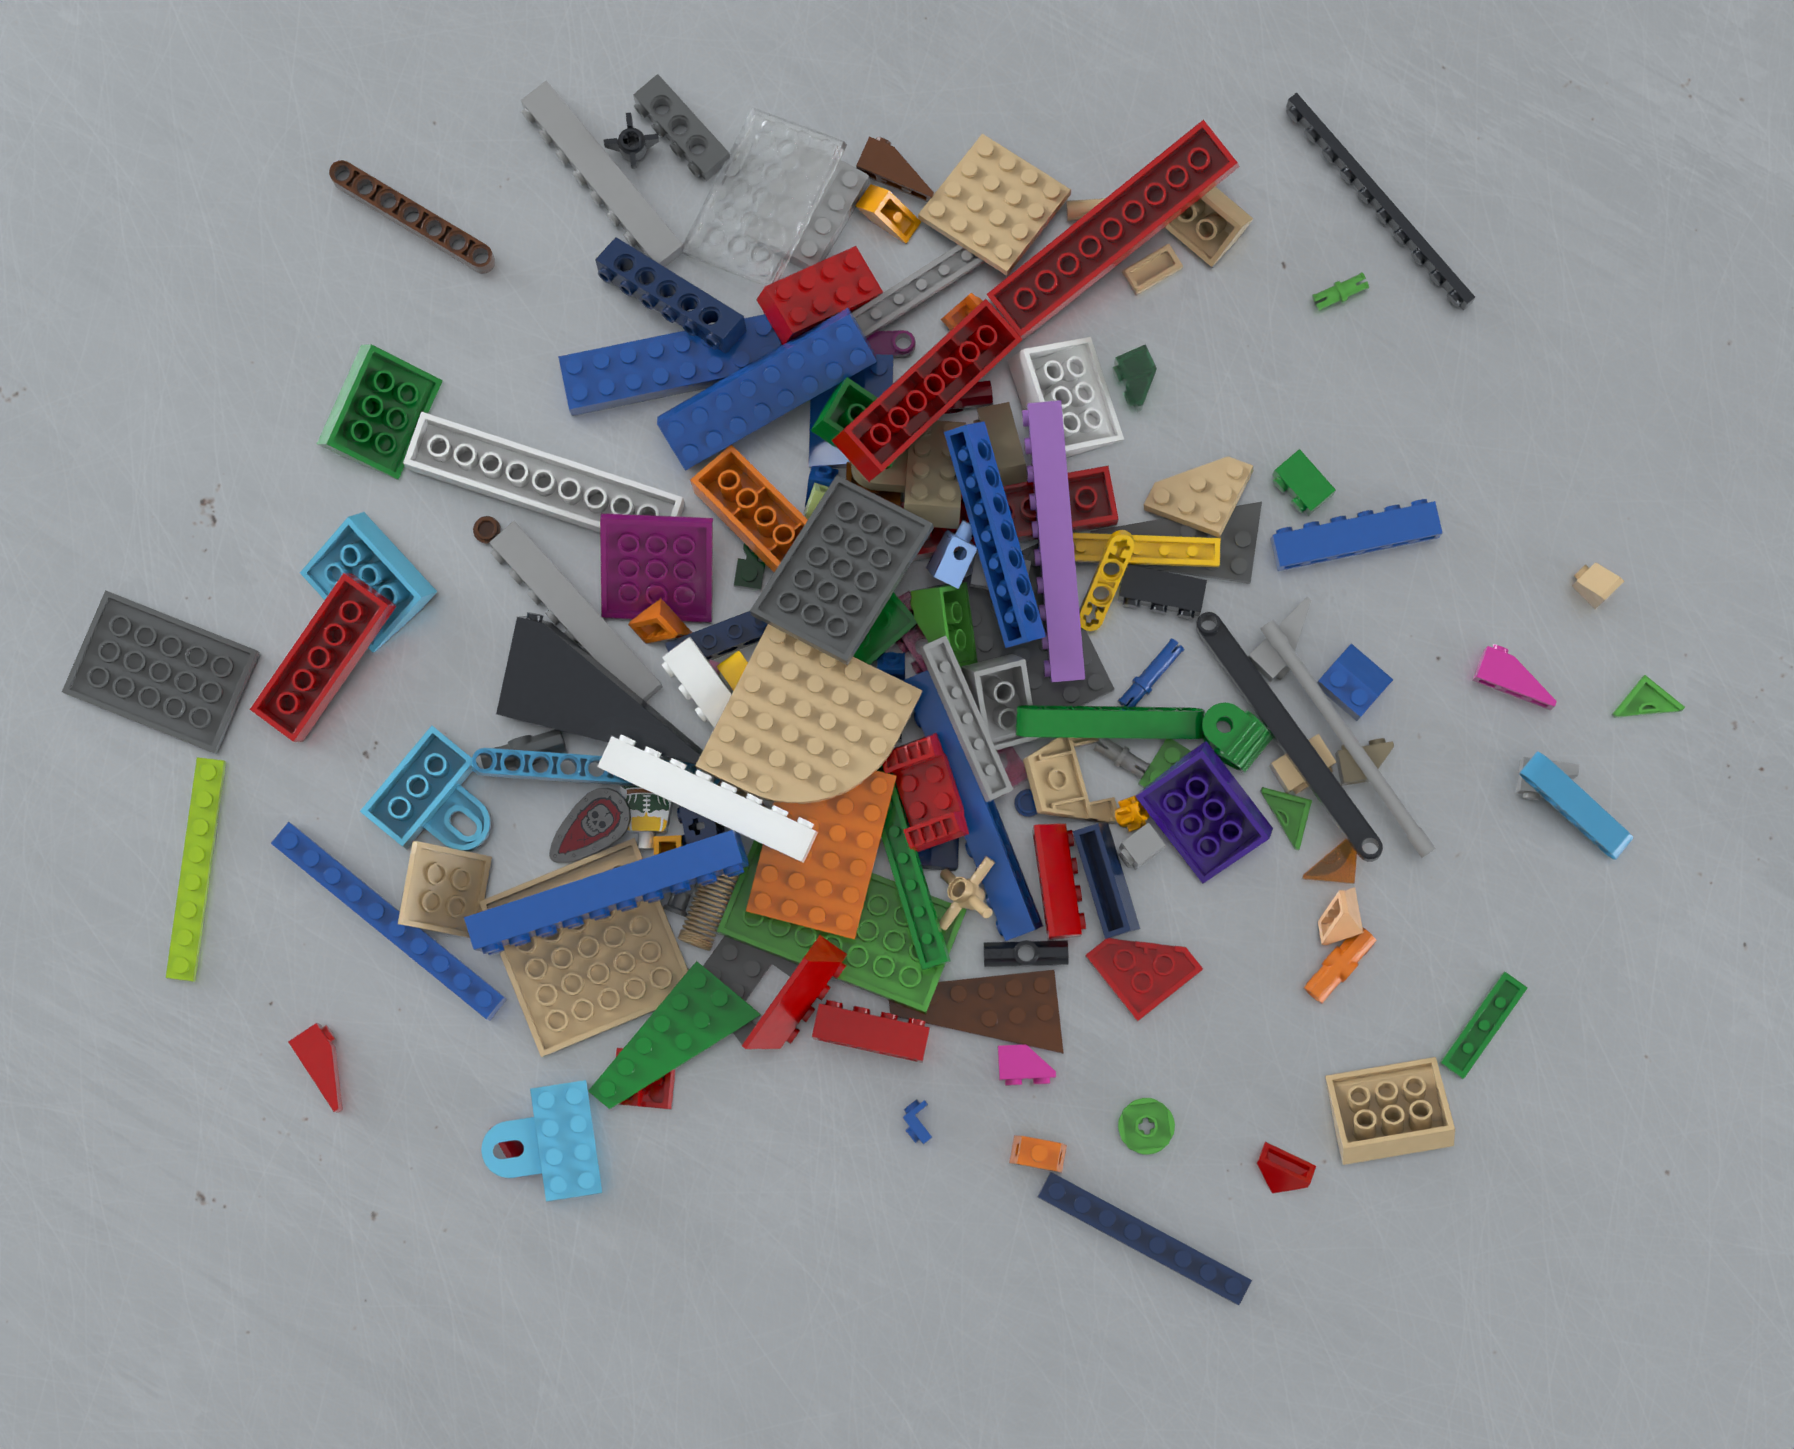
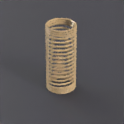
M724 874L721 875L734 881H737L739 878V875L733 877H728V875L725 876ZM717 876L718 880H721L734 886L736 885V883ZM718 881L714 883L725 888H728L730 890H734L733 887L725 885ZM699 884L700 887L697 888L699 892H695V895L698 897H693L695 900L691 902L693 906H689L692 911H687L689 915L686 918L688 920H684V923L687 925H682L684 929L680 930L677 938L698 948L710 951L713 944L707 940L712 942L715 940L696 931L716 937V934L697 926L717 932V929L698 921L715 927H719V925L699 916L719 923L721 920L700 911L720 918L723 916L701 906L724 914L725 911L707 903L724 909L727 906L708 898L728 904V901L709 893L730 900V897L710 888L732 895V892L713 884L705 886Z

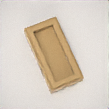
M1168 243L1122 270V274L1135 295H1138L1181 270L1183 265Z

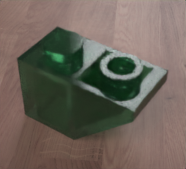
M1146 344L1115 357V366L1112 367L1116 380L1118 382L1122 381L1127 390L1123 392L1129 407L1134 406L1136 412L1142 410L1157 370Z

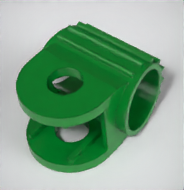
M1224 702L1213 705L1207 710L1202 721V740L1208 742L1224 764L1244 773L1273 739L1269 731L1255 715L1248 710L1244 712L1238 706ZM1226 722L1230 726L1231 731L1222 733L1217 729L1216 724Z

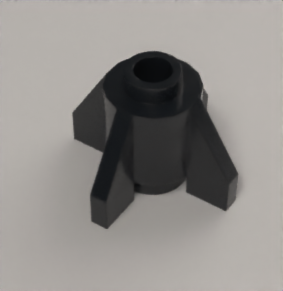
M630 112L626 113L627 129L619 134L618 139L603 140L605 148L620 152L626 160L631 162V168L635 169L637 168V161L646 155L647 149L659 142L658 134L643 135L639 129L634 128Z

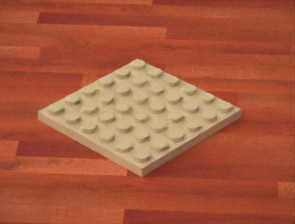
M635 838L479 901L482 911L641 860L643 857ZM648 901L637 902V908L625 912L617 911V909L610 911L611 916L605 919L595 921V919L588 918L583 920L584 925L573 929L561 927L557 929L558 933L546 938L533 936L530 937V943L517 947L510 944L504 946L505 951L500 952V956L541 1057L654 1012L688 972L687 965L661 901L648 903Z

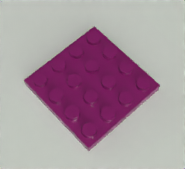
M601 513L602 618L634 619L662 598L682 621L712 622L713 518Z

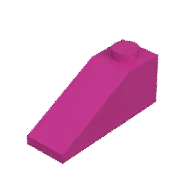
M1499 645L1487 646L1484 649L1472 681L1548 710H1552L1555 707L1557 701L1515 656L1508 654V649Z

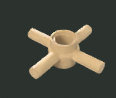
M986 856L970 879L956 877L949 869L941 871L940 877L949 885L947 890L948 897L953 900V903L939 921L940 927L946 931L962 908L976 910L984 918H989L992 915V909L983 902L985 892L979 887V884L995 864L989 857Z

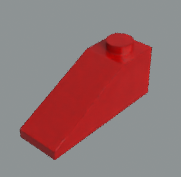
M315 1023L288 1041V1043L333 1112L339 1113L343 1110L336 1047L332 1042L335 1040V1036L327 1025L322 1027L321 1024Z

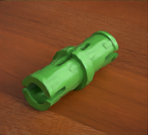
M1363 272L1346 281H1337L1334 283V286L1313 294L1314 302L1325 298L1324 301L1315 304L1317 309L1320 311L1340 300L1345 302L1348 300L1347 297L1369 289L1368 281L1356 285V283L1366 279Z

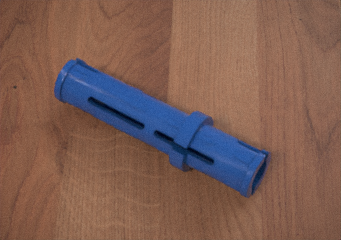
M1171 638L1143 673L1132 680L1133 684L1118 699V703L1121 706L1124 704L1126 707H1135L1145 694L1149 695L1152 691L1151 687L1181 652L1185 650L1183 646H1178V642Z

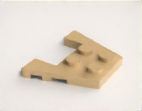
M1057 737L1023 759L1037 813L1101 823L1108 822V824L1117 823L1115 818L1117 805L1114 797L1089 802L1074 748L1096 743L1099 741L1098 738Z

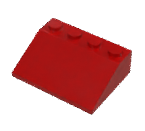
M819 935L744 1041L742 1047L745 1049H781L786 1041L791 1044L800 1032L796 1026L801 1019L807 1022L815 1011V1008L811 1005L816 998L822 1001L831 987L827 985L828 981L832 976L837 979L847 966L843 963L847 954Z

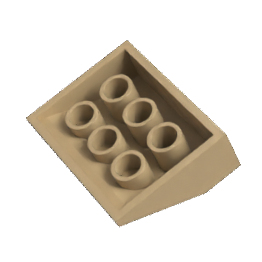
M1436 1057L1325 1076L1337 1143L1343 1165L1454 1146L1455 1127Z

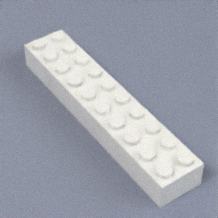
M424 412L420 414L403 462L410 471L599 533L601 513L681 517L685 505L684 499L681 496Z

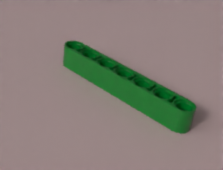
M1017 706L1016 735L1022 737L1202 739V721L1205 710L1192 707Z

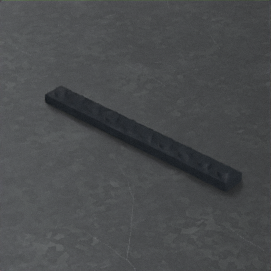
M1296 92L1291 96L1286 105L1288 116L1295 123L1299 122L1305 128L1304 133L1312 143L1317 142L1323 149L1322 154L1331 164L1335 163L1340 168L1342 178L1348 184L1353 183L1359 190L1357 193L1365 204L1370 203L1374 207L1377 218L1384 225L1388 223L1394 230L1393 235L1401 245L1406 244L1412 251L1411 256L1420 266L1424 265L1429 270L1431 280L1437 286H1443L1448 292L1447 297L1450 302L1456 307L1460 306L1463 310L1470 306L1475 299L1472 292Z

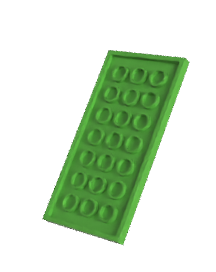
M754 840L747 856L750 866L743 868L744 873L739 875L717 933L798 965L819 935H821L847 954L843 960V963L847 966L837 980L926 1014L946 963L922 970L895 881L872 873L855 939L747 912L746 908L763 846L762 843ZM931 896L938 921H940L952 903ZM965 908L961 909L946 931L941 928L948 954L951 952L967 909Z

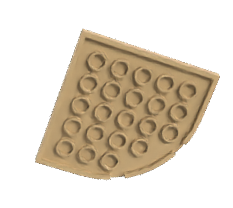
M768 624L695 766L746 793L773 802L806 804L834 798L859 786L882 766L897 744L922 694V690L854 657L846 665Z

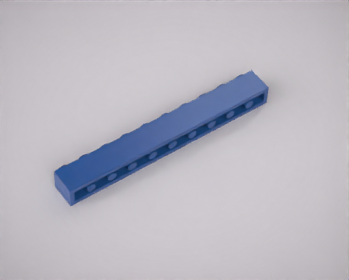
M924 671L903 680L922 690V694L914 708L915 722L919 728H922L925 736L937 733L942 749L948 758L964 808V817L969 832L968 835L964 836L967 854L973 858L977 868L986 856L995 862L981 884L984 885L987 893L985 896L987 905L994 911L997 918L996 927L999 934L1004 936L1005 941L1043 927L994 799L988 802L985 801L929 671Z
M288 822L271 842L274 847L485 1019L490 1021L507 1001L506 997L420 928L399 925L400 911L295 825Z

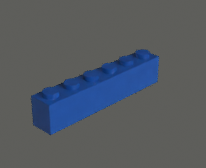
M1421 499L1411 502L1409 507L1401 508L1399 504L1385 507L1384 512L1375 514L1373 510L1357 513L1356 518L1347 519L1346 516L1334 517L1327 524L1320 525L1319 521L1309 522L1303 525V529L1281 528L1276 530V534L1272 535L1270 540L1277 571L1437 539L1443 532L1436 502L1428 503L1427 499Z

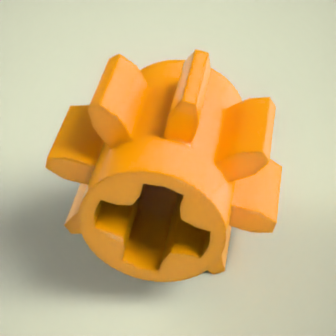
M1136 795L1118 801L1120 807L1115 811V818L1121 827H1127L1128 831L1131 832L1146 825L1145 820L1150 815L1139 800H1137Z

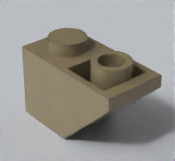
M1385 738L1370 740L1369 745L1362 747L1377 769H1379L1394 748L1393 741L1386 742ZM1341 745L1342 750H1338L1335 753L1341 786L1369 782L1345 746Z

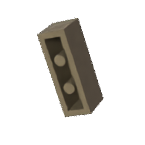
M1006 402L977 408L978 420H973V423L985 421L1003 486L1027 482L1026 462L1010 403Z

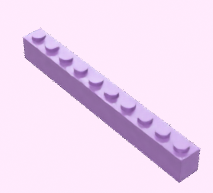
M1061 400L1028 403L1026 405L1027 410H1022L1023 427H1028L1029 438H1024L1025 454H1031V466H1027L1028 483L1033 482L1034 493L1029 494L1030 510L1036 511V521H1032L1031 525L1033 538H1038L1039 549H1034L1035 566H1040L1041 577H1036L1037 593H1043L1044 604L1039 605L1041 621H1045L1046 637L1041 638L1042 649H1047L1048 660L1043 661L1045 677H1050V682L1084 680L1085 670Z

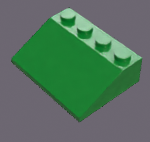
M372 344L361 345L317 444L342 457L399 480L405 466L403 462L421 412L429 413L443 380Z

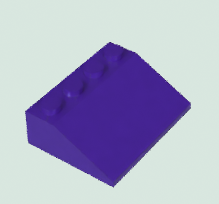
M1207 741L1183 756L1136 795V798L1202 884L1269 840L1272 834L1273 827Z

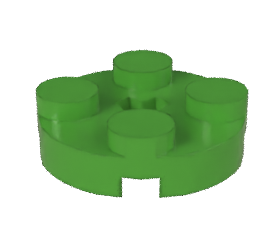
M1140 1098L1131 1102L1123 1109L1118 1121V1132L1121 1140L1128 1149L1138 1154L1149 1155L1161 1151L1169 1144L1175 1131V1122L1171 1111L1163 1103L1153 1098ZM1143 1118H1148L1149 1123H1154V1128L1150 1129V1134L1148 1135L1138 1128V1124L1143 1123Z

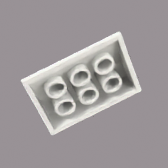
M1091 337L1022 349L1007 360L1023 410H1027L1026 405L1028 403L1061 400L1066 458L1124 440Z

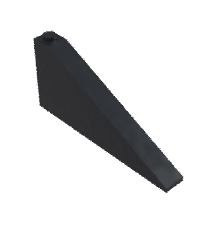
M527 612V616L517 617L497 707V715L609 742L611 737L619 739L620 735L636 741L634 747L644 751L647 746L660 752L661 756L692 764L698 762L703 752L698 745L553 623L544 621L543 615Z

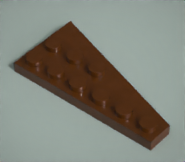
M1054 970L938 982L926 1014L889 1000L890 1013L898 1015V1018L907 1020L909 1018L926 1021V1024L1017 1044H1026L1030 1047L1064 1054Z

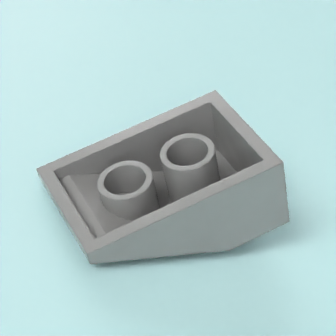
M1009 654L962 666L964 678L996 750L1038 739V737L1016 735L1017 706L1033 705L1024 658Z

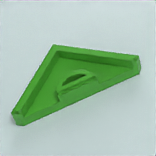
M1644 675L1612 713V716L1616 718L1681 712L1685 706Z
M1262 787L1260 791L1293 848L1299 851L1312 800Z

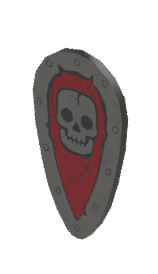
M598 788L587 793L574 806L556 831L550 847V859L556 863L577 861L593 855L619 840L628 830L631 821L630 807L626 799L618 791L610 788Z

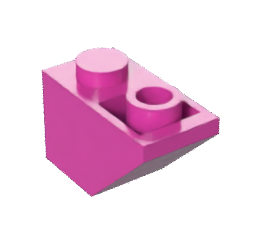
M1026 1044L998 1046L999 1081L1005 1080V1086L1022 1085L1023 1079H1033V1084H1050V1078H1056V1071Z

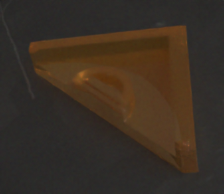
M1345 839L1303 874L1302 880L1354 884L1356 851L1348 840Z

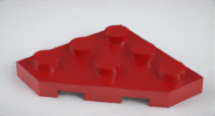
M1107 938L1085 955L1137 1022L1203 970L1190 951L1182 946Z

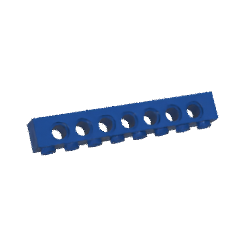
M985 421L966 424L944 432L1005 648L1044 638L1046 635Z

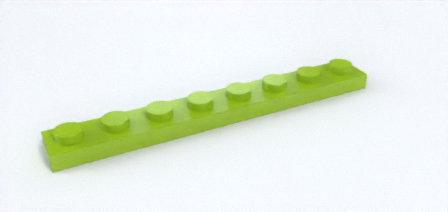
M199 757L196 759L167 963V979L193 982L196 980L226 761Z

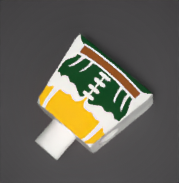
M620 786L621 795L626 799L631 813V821L627 832L638 833L639 849L653 850V836L655 834H667L673 802L639 786Z

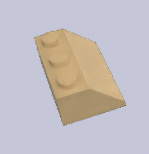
M1214 187L1165 226V228L1208 265L1213 267L1239 239L1253 218L1217 187Z

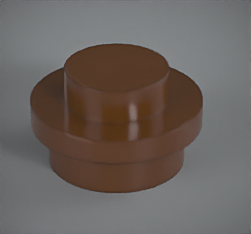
M491 516L479 518L473 526L475 538L484 544H490L489 542L501 532L499 522Z

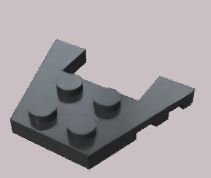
M724 936L703 967L746 1001L771 965L791 976L798 964ZM751 1021L734 1032V1035L741 1044L744 1043L756 1024Z

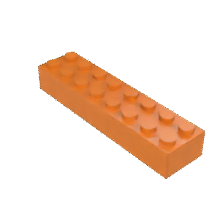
M732 445L690 479L694 493L775 572L808 519Z

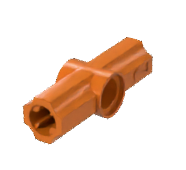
M1363 928V933L1345 939L1340 946H1337L1321 964L1323 966L1306 983L1304 987L1306 992L1322 1004L1339 983H1343L1359 965V960L1371 949L1377 940L1365 928Z

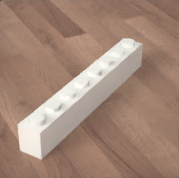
M688 637L662 657L665 662L661 665L671 678L676 675L682 683L678 688L687 700L693 698L699 706L695 711L705 723L709 720L715 728L732 693L692 638ZM761 799L764 805L771 810L774 802Z
M620 735L619 739L611 737L597 766L598 768L804 863L818 833L812 829L813 823L800 817L797 822L787 818L789 812L774 805L771 810L761 806L763 800L751 794H747L746 798L735 794L737 791L736 787L725 782L718 786L710 782L712 776L699 770L694 775L685 770L686 764L671 758L670 762H666L660 759V752L647 746L644 751L634 747L636 741L626 736Z

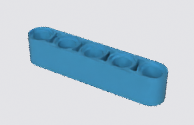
M1536 752L1520 771L1519 775L1610 858L1616 860L1634 839L1620 823L1542 753Z

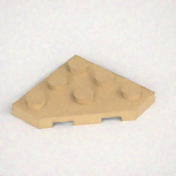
M1225 457L1155 482L1144 503V510L1220 538L1254 471L1253 465L1231 457Z

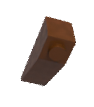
M869 136L856 168L868 174L869 178L928 202L934 195V192L897 149L891 146V142L882 137L874 139Z

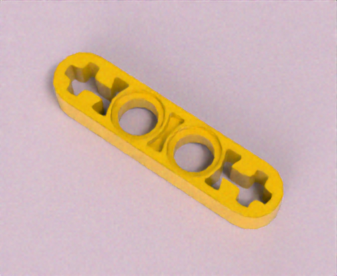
M1118 530L1109 538L1079 609L1080 624L1086 631H1095L1102 625L1134 551V538L1126 530ZM1124 538L1128 547L1123 546L1120 551V557L1115 555L1117 552V543L1115 541L1120 542ZM1115 562L1119 566V571L1114 575H1109L1103 570L1105 564ZM1100 586L1107 588L1109 591L1108 596L1104 599L1095 598L1093 595L1095 588ZM1092 604L1097 606L1095 610V618L1097 620L1092 619L1090 623L1086 622L1084 614L1089 615L1092 611Z

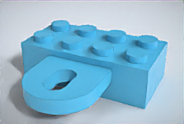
M432 725L360 810L363 815L406 850L421 832L426 829L447 847L470 851L484 843L491 829V818L487 808L461 786L473 771L471 768L472 758ZM456 812H462L476 823L477 830L475 834L465 836L451 824L452 815Z
M586 1080L531 1088L530 1093L534 1117L498 1123L486 1133L483 1139L481 1152L488 1169L503 1178L542 1174L546 1202L602 1193ZM517 1140L524 1146V1151L519 1157L498 1159L493 1154L494 1146L501 1142Z

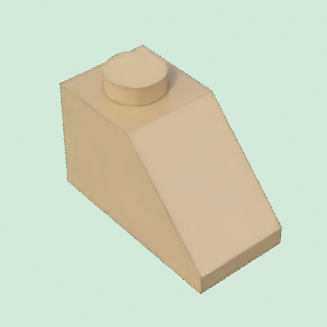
M1595 563L1590 568L1584 565L1574 575L1577 581L1572 587L1596 609L1624 580L1600 564Z

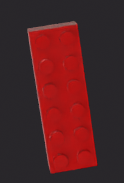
M343 573L249 710L293 742H303L390 617L396 605L354 574Z

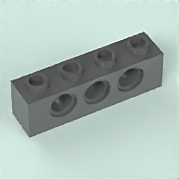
M659 74L633 94L636 111L643 118L646 116L650 118L654 123L651 125L654 131L661 138L664 136L668 138L671 142L669 146L679 158L682 156L686 158L689 162L688 168L697 178L701 175L705 181H708L731 161L730 153ZM660 105L669 107L668 112L665 114H658L655 110ZM677 125H685L687 127L686 132L683 134H676L673 132V129ZM700 144L705 147V150L700 154H694L691 152V148L694 145Z

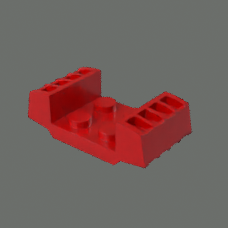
M937 733L895 747L882 765L885 774L893 773V775L897 776L896 785L910 825L909 828L903 829L910 849L920 852L968 835L969 832L964 817L962 801L948 758L942 749Z

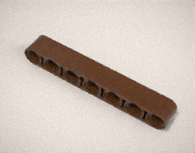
M338 160L331 165L329 169L331 180L342 192L472 270L484 274L494 268V255L490 247L353 164L344 160ZM340 172H350L346 180H337ZM364 185L373 186L372 191L370 193H360V190ZM393 198L396 200L393 207H383L386 199ZM411 212L419 213L418 219L414 222L406 221L407 215ZM434 226L442 227L441 233L436 236L429 235V230ZM461 239L465 241L463 248L459 250L452 248V244L456 240ZM481 253L487 254L488 259L486 262L481 264L475 262L477 255Z

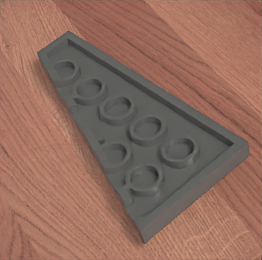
M1262 502L1235 507L1220 536L1219 567L1129 565L1250 584ZM1167 518L1090 531V533L1113 534L1118 530H1126L1131 535L1218 538Z

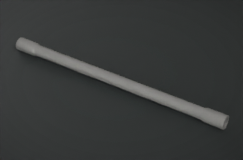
M1275 620L1264 625L1261 631L1286 662L1403 828L1409 841L1421 858L1436 849L1424 831L1413 820L1293 650L1287 637Z

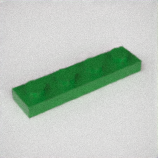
M1504 971L1444 1055L1440 1064L1463 1080L1528 987Z

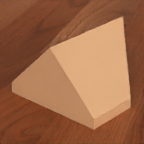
M1355 887L1345 891L1339 890L1318 920L1322 945H1329L1363 933Z

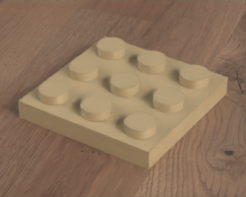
M413 841L398 924L470 938L464 917L482 912L479 901L485 898L492 857Z

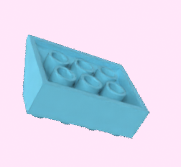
M365 512L347 517L300 572L324 600L342 574L350 573L357 576L396 605L390 617L368 648L372 653L376 652L420 612L437 593L436 589Z

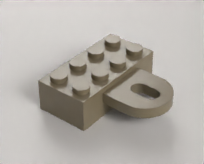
M937 420L896 458L891 468L884 469L870 482L851 463L852 475L861 486L867 489L905 493L904 509L933 523V527L958 529L961 490L944 432L966 425V422Z

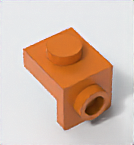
M970 293L941 318L942 322L949 330H952L983 300Z

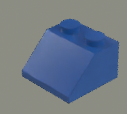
M1351 643L1318 680L1317 684L1332 701L1358 721L1393 679Z

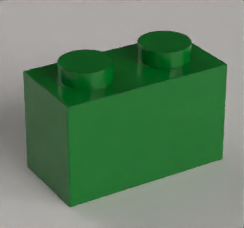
M1300 449L1277 467L1272 474L1275 478L1273 480L1275 486L1282 493L1286 491L1293 498L1291 501L1293 506L1300 513L1305 512L1308 516L1331 498L1336 491Z

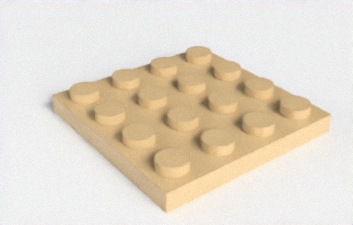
M981 134L918 214V218L1008 276L1069 198L1071 189L989 137Z

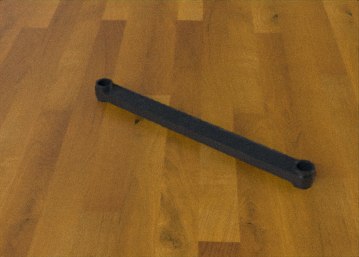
M1213 612L1201 614L1197 619L1198 634L1359 857L1367 862L1376 861L1383 851V844L1220 617ZM1209 620L1216 624V627L1212 630H1205L1201 626L1203 622ZM1366 843H1373L1377 846L1378 851L1374 854H1367L1363 851L1362 846Z

